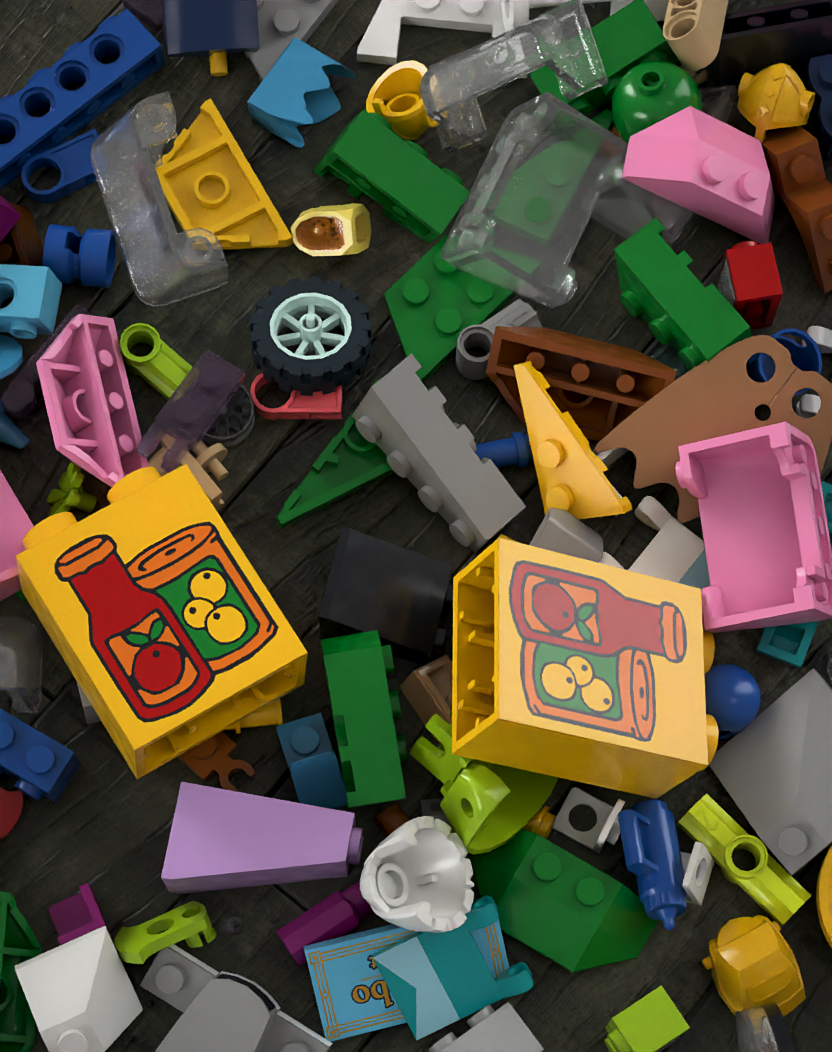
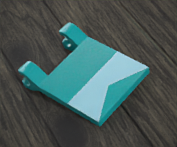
M485 895L475 900L471 910L465 914L467 919L456 929L441 933L419 931L372 954L376 966L416 1041L483 1009L489 1004L491 1005L506 997L522 994L533 987L532 973L525 962H518L495 978L470 932L492 925L499 919L497 906L491 896Z

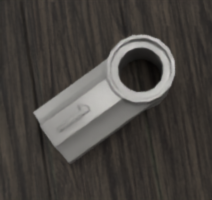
M519 298L481 325L468 326L460 333L457 340L455 366L461 375L471 380H481L488 377L485 371L496 326L543 327L537 313L528 302L525 303ZM478 347L483 349L487 355L475 358L470 356L466 350Z

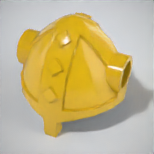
M414 60L400 62L385 71L371 88L366 100V111L369 114L376 113L385 118L392 126L391 131L404 141L415 140L428 127H436L442 116L441 107L438 103H435L431 74L424 64Z
M778 63L761 70L755 75L744 73L738 88L739 100L737 108L756 127L754 138L762 143L766 138V130L807 124L815 100V92L806 90L800 77L791 66L785 63Z

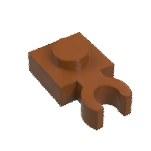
M222 731L178 756L205 783L216 773L219 776L222 789L238 792L229 783L230 777L236 772L244 773L250 780L256 777L254 769L249 763L244 760H233L230 758L238 747Z

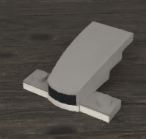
M174 944L158 952L140 984L144 989L183 1012L155 1052H328L333 1044L280 1011L281 1007L273 997L256 982L238 974L224 971L219 973Z

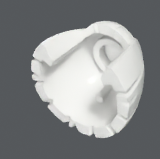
M431 816L411 819L381 841L368 856L360 877V891L362 897L371 905L376 915L402 928L429 933L451 931L465 922L467 919L465 914L471 910L474 900V892L471 890L474 887V882L470 880L473 875V869L470 859L465 858L468 852L457 833H450L451 827L438 818L434 819Z

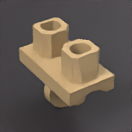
M170 430L160 438L162 449L155 453L148 461V465L155 467L162 477L187 464L218 512L225 506V502L221 499L223 492L207 473L211 472L218 481L223 480L229 474L221 464L228 450L222 443H216L208 448L201 438H198L190 445V448L198 456L195 459Z

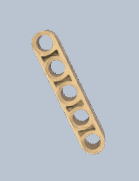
M669 0L663 25V36L686 70H700L712 63L719 52L728 0Z

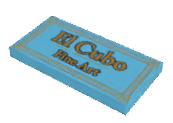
M499 919L492 925L470 931L495 978L509 968ZM390 924L303 946L325 1039L331 1042L407 1023L376 966L372 954L419 931Z

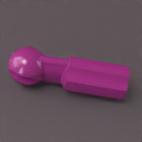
M359 880L342 892H334L278 929L276 934L296 965L300 967L307 962L303 946L346 936L357 929L360 922L373 914L374 911L371 905L362 897Z

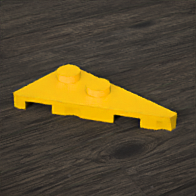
M531 361L513 365L545 516L550 507L566 510L578 520L625 514L633 510L628 497L620 498L604 475V472L608 470L600 457L591 451L589 441L569 412L561 413L546 390L551 386L541 372L532 366Z

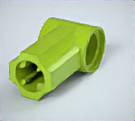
M132 324L122 333L120 349L127 370L134 375L141 376L178 410L188 405L198 388L204 385L205 377L163 342L156 329L149 324ZM137 343H148L153 347V350L147 356L138 357L130 353L132 346Z

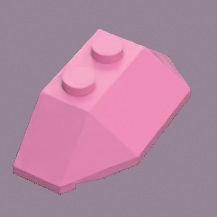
M692 106L630 136L622 179L760 244L769 242L776 201L760 140Z
M78 314L71 319L36 362L56 450L83 470L108 486L113 487L126 475L140 468L149 467L114 320L113 318Z

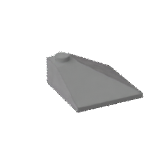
M813 668L758 715L743 731L736 734L715 753L709 764L757 835L791 875L802 870L832 844V688Z

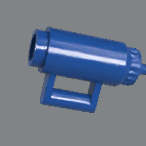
M646 800L633 805L630 810L619 812L617 815L627 870L636 875L639 898L644 904L647 916L651 919L662 920L664 928L672 930L675 927V917L682 915L687 907L685 898L687 892L682 886L685 873L674 814L668 810L667 804L664 801Z

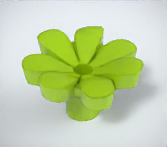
M73 462L68 465L67 472L65 471L59 479L58 485L60 489H52L48 495L47 503L53 504L48 517L57 513L68 512L73 508L91 513L96 505L97 497L83 491L81 483L85 475L81 473V468Z

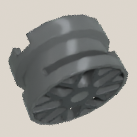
M221 378L208 381L199 387L193 395L189 410L194 432L208 447L216 443H222L227 450H231L247 442L248 436L252 431L254 432L256 417L252 396L244 386L234 380ZM219 383H225V387H219ZM214 384H215V388H214V389H209V388H208L210 385H214ZM228 384L235 385L236 387L229 388Z

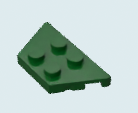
M446 234L384 293V301L397 330V337L402 351H404L406 357L412 353L421 365V368L415 372L423 383L426 382L456 353L458 337L466 327L481 325L494 316L540 272L541 265L536 260Z

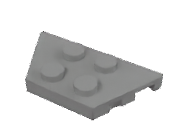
M256 0L260 48L257 52H244V54L251 60L259 74L260 82L271 71L273 65L291 40L296 37L306 43L339 0Z

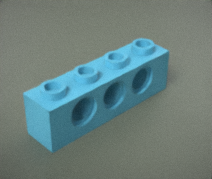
M0 264V307L6 299L14 297L7 307L0 309V332H9L11 335L22 339H34L37 337V334H54L62 283L49 267Z

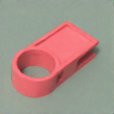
M263 372L257 375L252 382L250 394L253 406L257 414L263 418L271 420H342V385L335 387V392L323 395L322 391L313 392V396L300 395V391L292 389L286 404L278 408H268L260 404L256 398L261 386L268 383L263 377Z

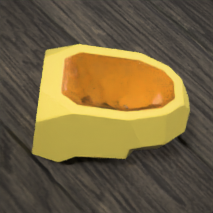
M357 203L320 206L303 211L290 227L293 243L299 250L311 256L358 254L369 248L372 233L369 211L363 204Z

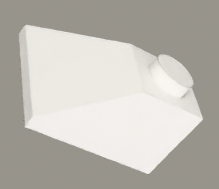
M106 926L14 966L38 1030L49 1052H105L143 1011Z

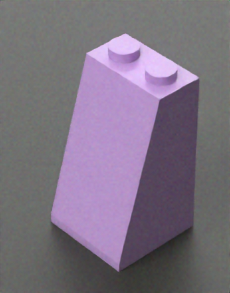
M181 782L161 879L169 893L186 894L348 877L350 864L359 865L364 840V837H362L363 828L356 827L355 813Z

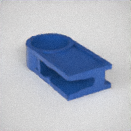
M92 129L46 152L31 157L22 168L21 178L25 191L32 200L48 204L115 173V170L112 166L113 162L96 130ZM52 167L61 174L56 186L42 191L36 190L29 185V178L33 172L39 168Z

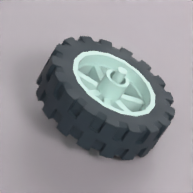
M309 277V281H300V278L288 280V285L273 287L269 290V296L266 299L262 297L256 304V314L252 313L250 318L251 352H253L255 366L257 369H263V377L271 384L274 381L277 382L281 390L289 393L293 389L300 391V395L313 396V392L322 391L324 395L335 392V387L342 385L343 388L353 382V376L356 373L360 375L366 368V358L371 356L372 322L371 319L369 320V310L364 302L360 304L359 295L351 288L347 291L342 288V283L332 279L330 283L323 282L322 277ZM285 326L296 332L278 336ZM339 326L345 336L327 332ZM300 344L295 353L285 348ZM323 344L335 346V348L329 352H326L323 348Z

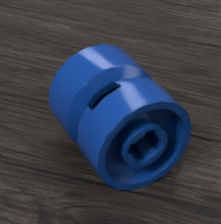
M50 224L45 236L43 266L49 267L62 284H72L77 278L80 279L83 286L110 288L116 258L115 231L88 228L84 234H80L75 226Z

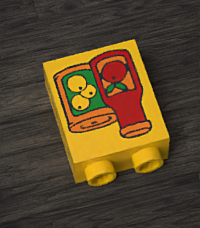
M187 464L162 477L157 469L152 466L131 472L120 479L109 490L107 499L110 505L77 522L71 512L57 513L42 520L24 536L22 543L26 550L16 555L21 591L136 779L141 778L304 685L307 650Z
M498 538L453 577L452 755L655 799L695 773L704 770L711 763L715 755L719 731L715 718L710 714H706L704 674L710 670L713 663L715 640L713 634L706 631L702 624L701 589Z

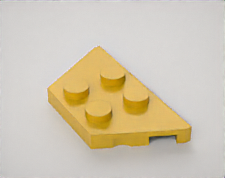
M212 99L206 100L200 107L201 113L188 130L185 128L175 139L172 150L168 154L163 155L151 171L154 182L194 251L274 248L292 245V235Z

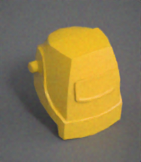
M756 915L753 918L739 917L729 920L718 931L716 938L709 941L710 956L702 960L704 967L707 970L711 969L719 995L730 1011L738 1018L741 1026L747 1031L759 1028V1006L776 1003L784 1017L806 999L798 963L790 946L779 932L781 930L779 923L776 920L771 922L767 917Z

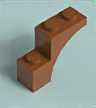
M801 126L781 128L766 134V138L761 143L772 186L785 203L799 230L813 267L817 286L823 292H828L832 290V183L826 180L817 138Z

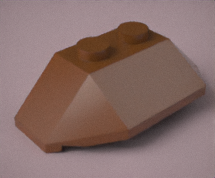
M496 326L485 371L520 421L526 423L513 365L531 361L532 366L541 372L551 386L546 391L561 413L568 411L584 436L595 441H601L634 411L674 382L677 372L635 349L546 327Z

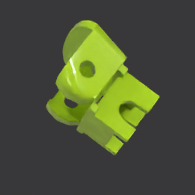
M437 713L430 718L425 728L441 744L436 747L425 737L421 736L409 753L444 783L440 789L444 796L440 806L453 832L457 833L467 852L473 855L490 852L508 842L521 831L548 800L558 780V777L452 755V722L448 724Z

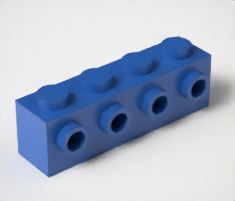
M0 708V773L3 772L17 780L14 787L28 797L39 801L41 796H44L56 804L81 762L75 752Z

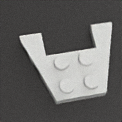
M382 0L357 49V62L396 65L402 24L492 33L488 75L527 79L528 61L521 35H507L503 24L500 0Z

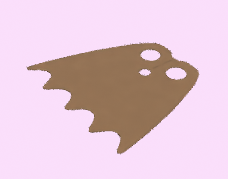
M768 335L752 336L719 352L709 363L707 360L669 384L607 434L596 445L595 451L603 452L614 448H625L632 451L636 457L634 487L641 489L656 483H669L674 486L679 495L677 519L679 522L684 523L700 517L698 498L689 493L687 488H681L678 483L675 470L676 462L680 461L678 446L786 421L811 439L821 476L832 439V384L818 372H806L797 368L791 361L789 350ZM756 353L770 355L775 363L773 377L763 383L753 381L746 371L748 359ZM803 388H810L816 391L821 399V407L818 413L809 418L798 416L792 408L794 394ZM761 404H765L771 409L770 417L764 421L758 420L755 416V409Z

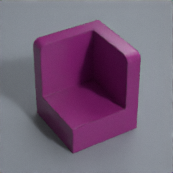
M89 883L79 886L81 893L50 906L49 913L59 937L57 939L60 945L103 926H106L114 942L98 900Z

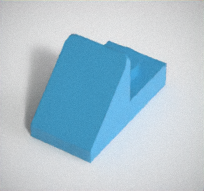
M321 712L276 726L299 803L330 809L348 806L345 786L336 754L332 749Z

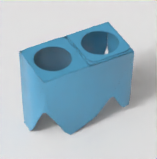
M295 37L247 101L251 122L295 147L302 148L305 143L296 127L319 123L341 109L340 102L330 87L326 74L356 78L355 74L342 64Z

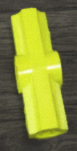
M705 794L677 823L694 842L704 843L714 861L720 866L725 878L734 884H738L781 927L811 897L768 854L764 843L757 837L749 835L708 794ZM737 849H745L751 852L755 857V868L750 871H743L737 868L732 861V852Z

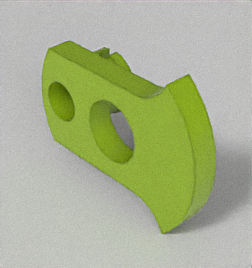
M191 901L137 926L122 927L115 937L114 944L119 957L123 961L131 964H144L145 960L152 954L186 939L187 946L191 948L203 946L198 934L199 932L204 934L206 942L210 943L215 939L216 931L211 924L205 906L199 902Z

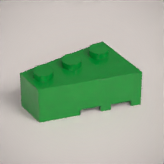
M635 0L528 68L527 71L551 112L563 125L567 122L578 121L592 110L612 101L617 83L634 66L642 62L654 60L672 62L678 67L682 64L664 38L663 30L644 0Z
M363 109L339 133L312 172L322 178L328 172L332 173L350 185L347 189L348 194L358 200L363 193L384 208L382 215L427 243L432 242L443 233L471 192L462 186L463 181L457 174L446 168L440 169L428 160V155L421 146L409 140L404 141L392 132V126L385 118L376 113L369 114Z
M654 218L614 249L621 288L619 299L630 315L633 317L640 315L648 323L651 333L662 345L669 343L678 352L681 362L690 371L706 360L709 363L719 352L727 347L751 337V329L713 283L706 287L695 277L688 268L693 263L692 258L685 250L676 255L663 239L662 232L665 230V227L657 218Z
M378 630L321 639L348 808L405 799L406 793L401 763L408 762L404 733L396 735L393 720L402 718L397 689H388L386 674L395 673L391 646H381Z

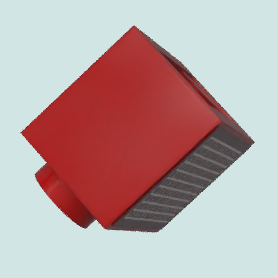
M745 241L726 250L716 283L717 289L747 322L751 330L772 326L783 296L772 243L758 245L756 241Z

